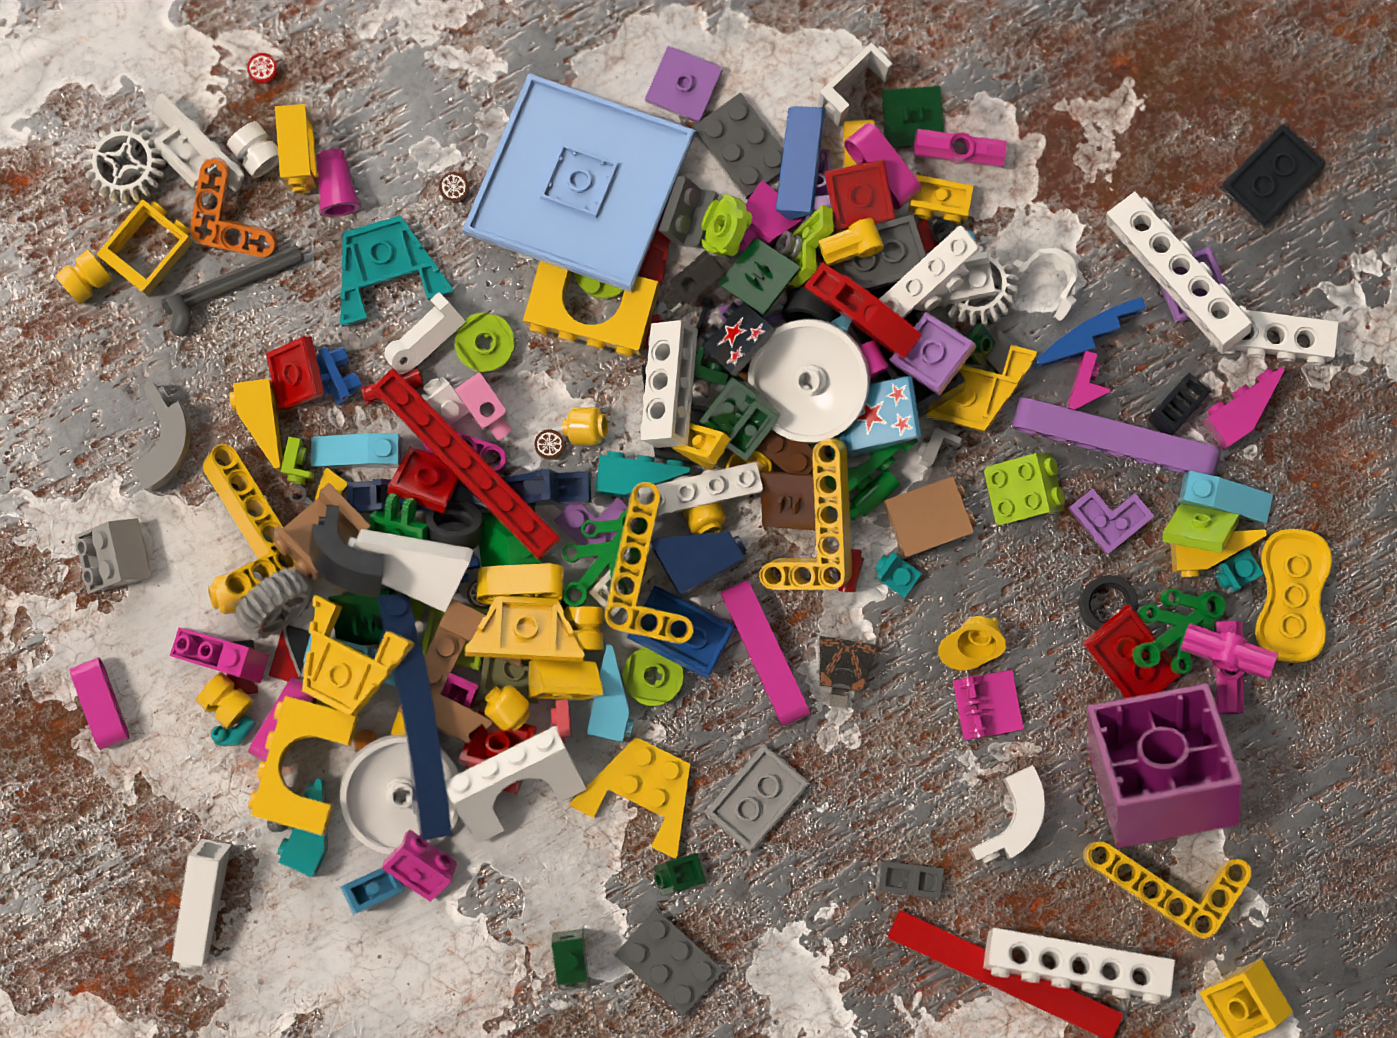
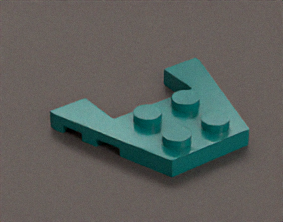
M401 215L343 232L342 288L340 298V324L342 327L368 320L360 294L361 289L413 273H420L428 301H431L438 292L443 297L454 294L452 286L440 272Z

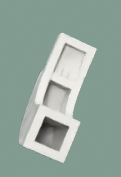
M1033 765L1003 778L1013 801L1011 822L1001 834L969 849L974 860L982 858L983 863L989 862L1000 856L998 851L1000 849H1003L1007 858H1012L1023 851L1036 836L1044 816L1045 799L1041 781Z

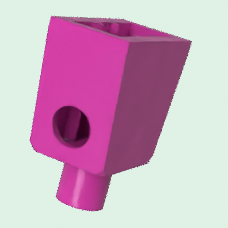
M762 180L745 204L746 210L752 214V222L745 231L739 250L744 252L755 237L771 248H774L780 235L784 231H789L793 234L800 227L805 216L788 220L776 210L778 193Z

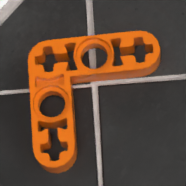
M211 158L205 161L200 168L190 225L192 238L197 243L252 256L266 257L272 254L277 248L278 240L271 230L222 219L230 168L221 158ZM215 164L217 165V170L222 171V175L217 176L214 182V186L220 185V190L215 187L204 186L205 183H212L213 175L208 172V168L213 167ZM205 193H212L216 196L217 206L214 209H208L203 205L202 198ZM200 213L215 215V219L213 217L208 219L207 228L212 230V233H209L206 237H203V232L198 230V227L204 225L206 216H200ZM230 228H235L241 233L242 239L237 245L231 244L226 238V233ZM248 232L252 233L250 239L258 240L262 236H266L265 241L270 243V246L261 250L260 244L251 242L248 244L249 248L245 247L249 239Z

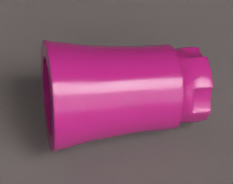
M326 149L320 151L319 154L315 155L319 187V214L324 217H341L358 211L361 205L353 186L344 150Z

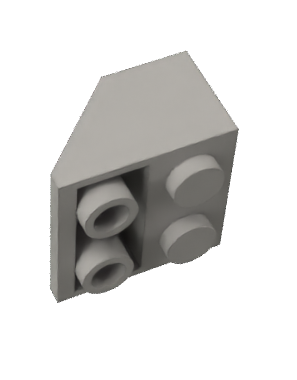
M138 518L107 521L75 536L76 551L80 558L83 571L82 578L86 585L87 594L135 584L151 577Z

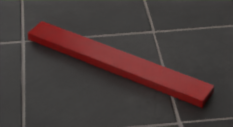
M394 368L371 388L388 408L538 561L561 540L541 517Z
M898 911L887 935V938L1101 1038H1113L1123 1017V1013L1069 988L1052 986V981L1040 979L1039 983H1032L1021 980V975L1010 974L1009 977L991 975V970L983 969L985 949L904 911Z

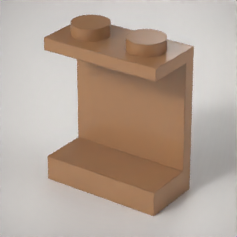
M953 476L884 501L883 505L904 560L914 557L917 553L964 536H972L974 533L973 527H976L974 515L971 510L966 511L962 499L966 498L963 486L960 481L955 482Z
M330 483L320 490L319 498L283 529L280 525L274 529L273 538L275 541L273 543L283 555L289 554L296 561L294 565L304 577L309 575L314 581L321 577V575L315 569L309 554L312 524H318L319 516L325 517L327 505L339 506L337 532L345 544H348L351 537L357 539L361 529L370 530L371 527Z

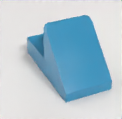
M382 868L340 887L353 915L405 891L401 882Z

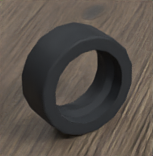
M806 288L791 289L788 293V301L781 312L783 319L787 323L802 319H815L831 323L841 316L839 312L807 291Z
M452 499L444 514L432 509L427 511L425 524L428 525V541L468 547L472 550L481 542L483 517L481 511L475 505L466 501ZM448 522H458L469 526V528L453 532L446 531L438 526Z
M1114 575L1100 576L1088 583L1081 592L1078 603L1080 616L1085 624L1094 631H1097L1106 623L1095 617L1090 604L1094 593L1102 587L1118 589L1125 597L1126 605H1130L1137 613L1139 606L1137 593L1132 585L1122 577Z

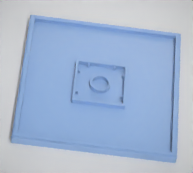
M528 73L462 230L463 234L632 292L670 198L676 177L679 176L694 139L695 130Z

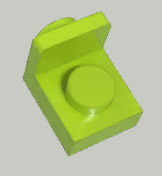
M288 437L281 473L288 476L287 481L305 485L306 480H314V474L298 469L299 465H304L307 448L303 447L301 439Z

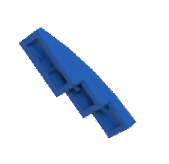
M1143 297L1112 307L1083 322L1041 354L1033 363L1034 369L1082 356L1085 351L1093 352L1096 348L1094 339L1117 333L1121 328L1120 319L1141 314L1146 309Z

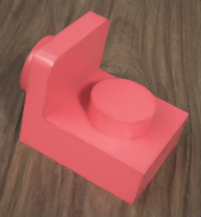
M557 700L556 707L551 708L552 726H558L557 732L564 744H566V738L572 737L570 701Z

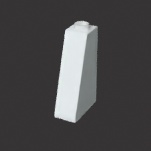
M364 529L360 530L357 539L351 537L347 544L359 551L385 554L382 584L443 612L446 611L474 551L468 547Z
M201 839L188 855L172 956L173 962H178L185 968L202 967L209 957L231 844Z

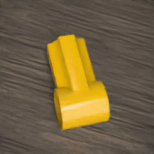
M872 218L857 221L849 226L848 230L818 241L822 256L828 266L859 256V258L869 257L877 254L884 248Z

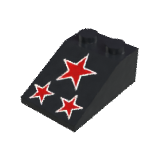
M741 300L738 304L733 301L722 313L725 317L718 326L712 324L702 335L705 341L701 344L734 376L739 373L776 331Z

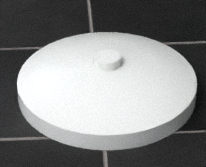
M802 319L776 328L774 334L752 357L748 371V383L760 392L781 414L771 429L783 437L799 442H818L840 434L859 417L869 394L870 373L861 348L847 332L826 321Z
M406 734L385 736L363 747L348 764L340 786V804L348 828L364 845L388 855L402 843L404 835L409 829L420 835L417 817L413 813L411 770ZM441 748L446 781L458 775L459 771L452 758ZM447 791L451 827L453 828L459 818V813L454 807ZM445 837L427 841L435 846Z

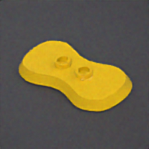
M1302 529L1280 530L1268 538L1261 554L1262 567L1267 582V597L1257 619L1255 635L1259 647L1278 653L1276 660L1290 663L1306 662L1312 660L1321 652L1326 641V625L1320 601L1323 586L1331 571L1332 554L1324 538L1314 532Z

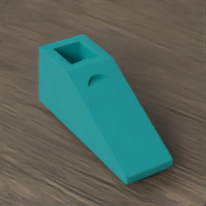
M607 451V456L600 455L595 493L627 498L631 496L633 488L641 482H650L654 485L670 482L676 477L690 475V467H684L685 462L678 460H667L666 464L655 463V458L650 456L637 455V460L625 458L624 453Z
M317 778L315 783L310 781L303 798L326 804L325 780ZM293 827L289 839L284 837L278 848L277 854L281 856L278 863L311 878L316 877L328 851L327 833L324 836Z

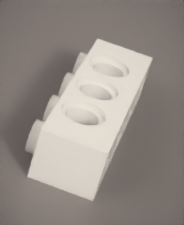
M1222 310L1213 312V316L1218 319H1223L1227 316L1226 312ZM1247 310L1252 317L1250 339H1241L1224 352L1225 354H1235L1236 350L1247 351V356L1264 358L1265 354L1277 355V360L1293 362L1295 358L1307 359V364L1325 365V362H1329L1335 357L1338 322ZM1272 330L1278 333L1280 337L1279 344L1269 342L1267 331ZM1298 334L1308 337L1310 341L1309 348H1303L1297 343ZM1210 341L1209 347H1215Z
M682 320L651 323L650 336L648 338L649 353L648 364L646 365V386L643 396L644 408L640 432L641 441L657 448L688 445L698 329Z

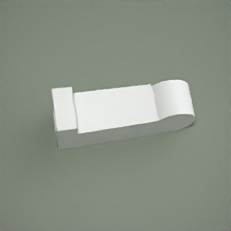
M440 292L431 299L435 307L400 340L392 341L385 348L384 356L386 361L398 373H407L466 322Z

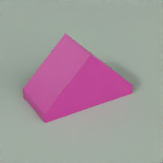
M450 673L442 695L471 710L480 686Z

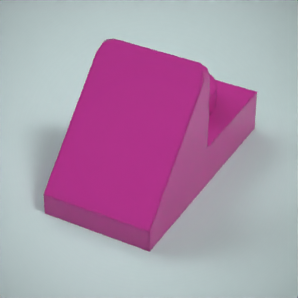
M1085 351L1082 355L1067 404L1068 409L1077 411L1107 396L1112 391L1111 389L1089 383L1090 380L1095 381L1100 364L1095 363L1097 354Z

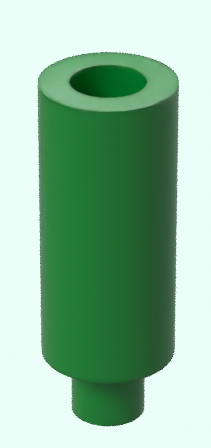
M886 469L850 500L852 506L849 510L852 521L860 514L863 517L868 515L901 486L889 470Z

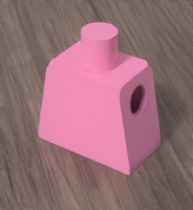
M480 372L454 390L480 428L488 427L497 441L512 431L502 416L507 413L506 409ZM485 402L489 403L493 409V413L488 417H485L480 410V406Z

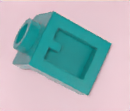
M1248 548L1215 567L1218 572L1215 574L1218 583L1224 590L1228 589L1230 593L1237 591L1263 575L1262 570Z
M892 552L889 557L884 554L874 568L878 572L874 579L903 599H905L922 574L900 559L895 552Z

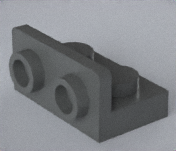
M677 176L658 231L677 246L700 248L702 246V239L706 235V231L701 230L702 221L709 205L715 199H718V193L711 190H701L687 177Z

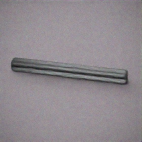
M293 246L179 293L187 308L298 264L303 261V255L298 246ZM166 298L162 299L161 304L164 312L167 315H172L173 312Z

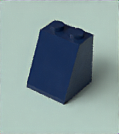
M730 531L663 537L650 541L652 550L681 599L744 564L745 557L743 555L747 551L739 536L732 537Z

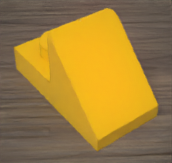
M690 423L688 445L673 446L671 448L705 469L712 470L731 439L724 432Z

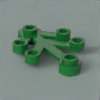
M627 510L623 511L616 520L600 522L586 520L582 524L581 532L588 539H595L600 533L618 532L610 542L579 546L567 544L564 546L562 556L570 563H575L580 558L599 556L579 582H571L563 589V599L569 606L581 607L587 602V591L608 564L612 581ZM642 517L634 518L638 520L639 524L636 529H631L634 534L640 535L646 531L647 522ZM589 524L596 526L595 533L591 535L585 532ZM630 547L631 560L628 564H634L640 559V551L636 547ZM575 548L577 555L572 559L568 558L566 555L568 549ZM645 563L643 574L647 571V563ZM621 578L617 585H622L624 587L623 594H628V587L624 583V579ZM575 590L581 591L582 594L578 601L571 599V594Z
M1170 588L1161 593L1160 599L1164 606L1183 605L1195 610L1186 616L1158 609L1153 604L1142 606L1139 610V617L1144 623L1157 621L1173 625V627L1153 642L1137 645L1133 651V660L1141 668L1153 667L1160 660V652L1180 638L1178 655L1171 660L1170 665L1175 674H1185L1192 668L1191 653L1180 649L1189 623L1197 625L1202 621V628L1213 631L1214 622L1222 617L1226 609V603L1221 595L1213 591L1204 592L1197 597L1180 593L1176 588ZM1169 593H1172L1174 596L1173 602L1168 598ZM1207 602L1211 604V611L1207 608ZM1147 609H1150L1152 612L1151 619L1147 617ZM1142 651H1144L1146 654L1145 661H1143L1141 656ZM1180 660L1184 663L1183 670L1179 668L1178 663Z

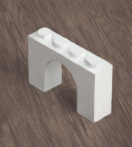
M555 726L445 781L446 789L454 807L477 844L505 831L493 804L497 795L506 786L515 781L525 778L542 779L550 785L559 803L587 790Z

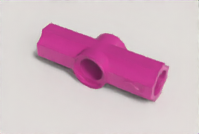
M917 129L914 156L948 160L954 164L970 163L1002 168L1007 147L1006 141L974 137L964 132L951 134ZM953 143H963L967 148V153L964 155L957 154L953 149Z
M1215 622V632L1219 634L1221 632H1231L1243 637L1242 622ZM1214 665L1213 672L1216 677V708L1218 714H1243L1244 671L1237 670L1234 675H1228L1223 669Z
M1190 623L1180 649L1209 659L1213 665L1223 670H1241L1268 680L1278 655L1276 652L1247 643L1245 638L1235 633L1221 632L1219 634Z

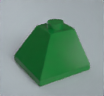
M491 512L481 513L483 517V535L479 543L482 567L542 564V558L538 561Z

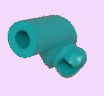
M244 715L236 727H231L230 729L222 726L214 727L210 734L211 739L215 744L222 747L238 746L245 740L257 723L247 715Z

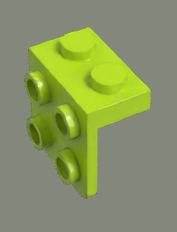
M1034 453L985 468L984 475L995 522L998 525L1038 515L1056 514L1065 511L1063 505L1065 496L1058 484V465L1052 457V453Z

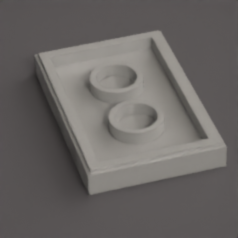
M763 744L704 813L751 853L810 783Z

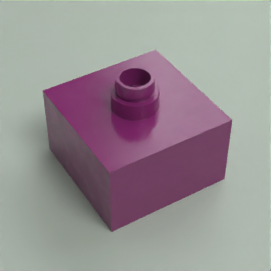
M1208 683L1087 706V750L1117 848L1239 825L1242 782Z

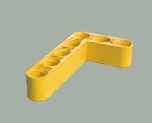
M839 438L825 439L816 444L813 449L817 558H777L765 564L760 570L759 578L762 585L767 589L833 590L839 588L851 578L852 557L847 448L845 443ZM826 445L834 448L836 453L834 460H830L825 456L824 448ZM827 475L832 476L836 480L837 488L835 490L827 487L825 482ZM828 506H832L837 510L838 519L836 521L828 517ZM830 536L835 537L839 541L838 551L830 548L828 544ZM772 567H776L781 571V581L773 578L771 574ZM801 567H806L811 572L810 581L802 578L800 574ZM830 567H835L840 571V581L834 580L830 576Z
M219 444L212 449L205 459L203 470L258 558L228 574L216 590L217 599L222 605L235 607L241 604V599L248 595V591L256 587V584L262 582L255 577L254 572L259 573L264 579L265 577L272 576L274 572L279 573L282 569L297 568L294 565L296 561L289 554L283 555L274 545V529L278 525L283 529V526L237 452L227 444ZM215 458L222 460L225 466L218 464ZM231 484L237 485L241 491L235 490ZM247 509L253 510L257 517L250 515ZM262 534L268 535L272 542L266 541ZM279 560L285 561L288 568L283 567ZM228 585L235 586L239 594L232 592Z
M641 482L631 492L604 617L611 628L619 631L674 643H683L688 641L693 633L692 623L687 617L636 605L660 500L659 490L654 484ZM642 487H648L654 493L652 502L647 505L641 504L637 499L638 490ZM636 517H642L647 522L646 531L640 535L634 534L630 528L631 521ZM629 547H636L640 551V559L635 564H628L624 560V552ZM623 577L631 578L634 583L633 590L628 594H621L617 589V583ZM616 607H622L627 612V618L621 624H615L610 619V613ZM645 614H653L657 619L656 627L650 631L642 629L640 625V620ZM682 620L686 623L687 630L683 636L675 637L671 634L670 627L674 621Z
M1092 842L1085 847L1083 852L1084 861L1090 868L1189 934L1198 938H1209L1217 932L1251 877L1250 866L1241 859L1225 860L1219 866L1198 901L1195 902L1105 842ZM1098 846L1102 847L1106 852V859L1101 864H1096L1091 857L1093 849ZM1122 864H1127L1132 870V875L1127 881L1120 880L1117 875L1118 867ZM1233 864H1237L1242 871L1241 877L1235 882L1228 876L1229 867ZM1148 881H1153L1157 886V893L1153 898H1147L1143 893V887ZM1218 889L1225 895V902L1220 907H1216L1211 901L1212 894ZM1178 898L1182 901L1183 910L1179 915L1174 916L1169 910V904L1173 899ZM1201 915L1205 916L1209 922L1207 930L1202 933L1198 932L1195 928V921Z

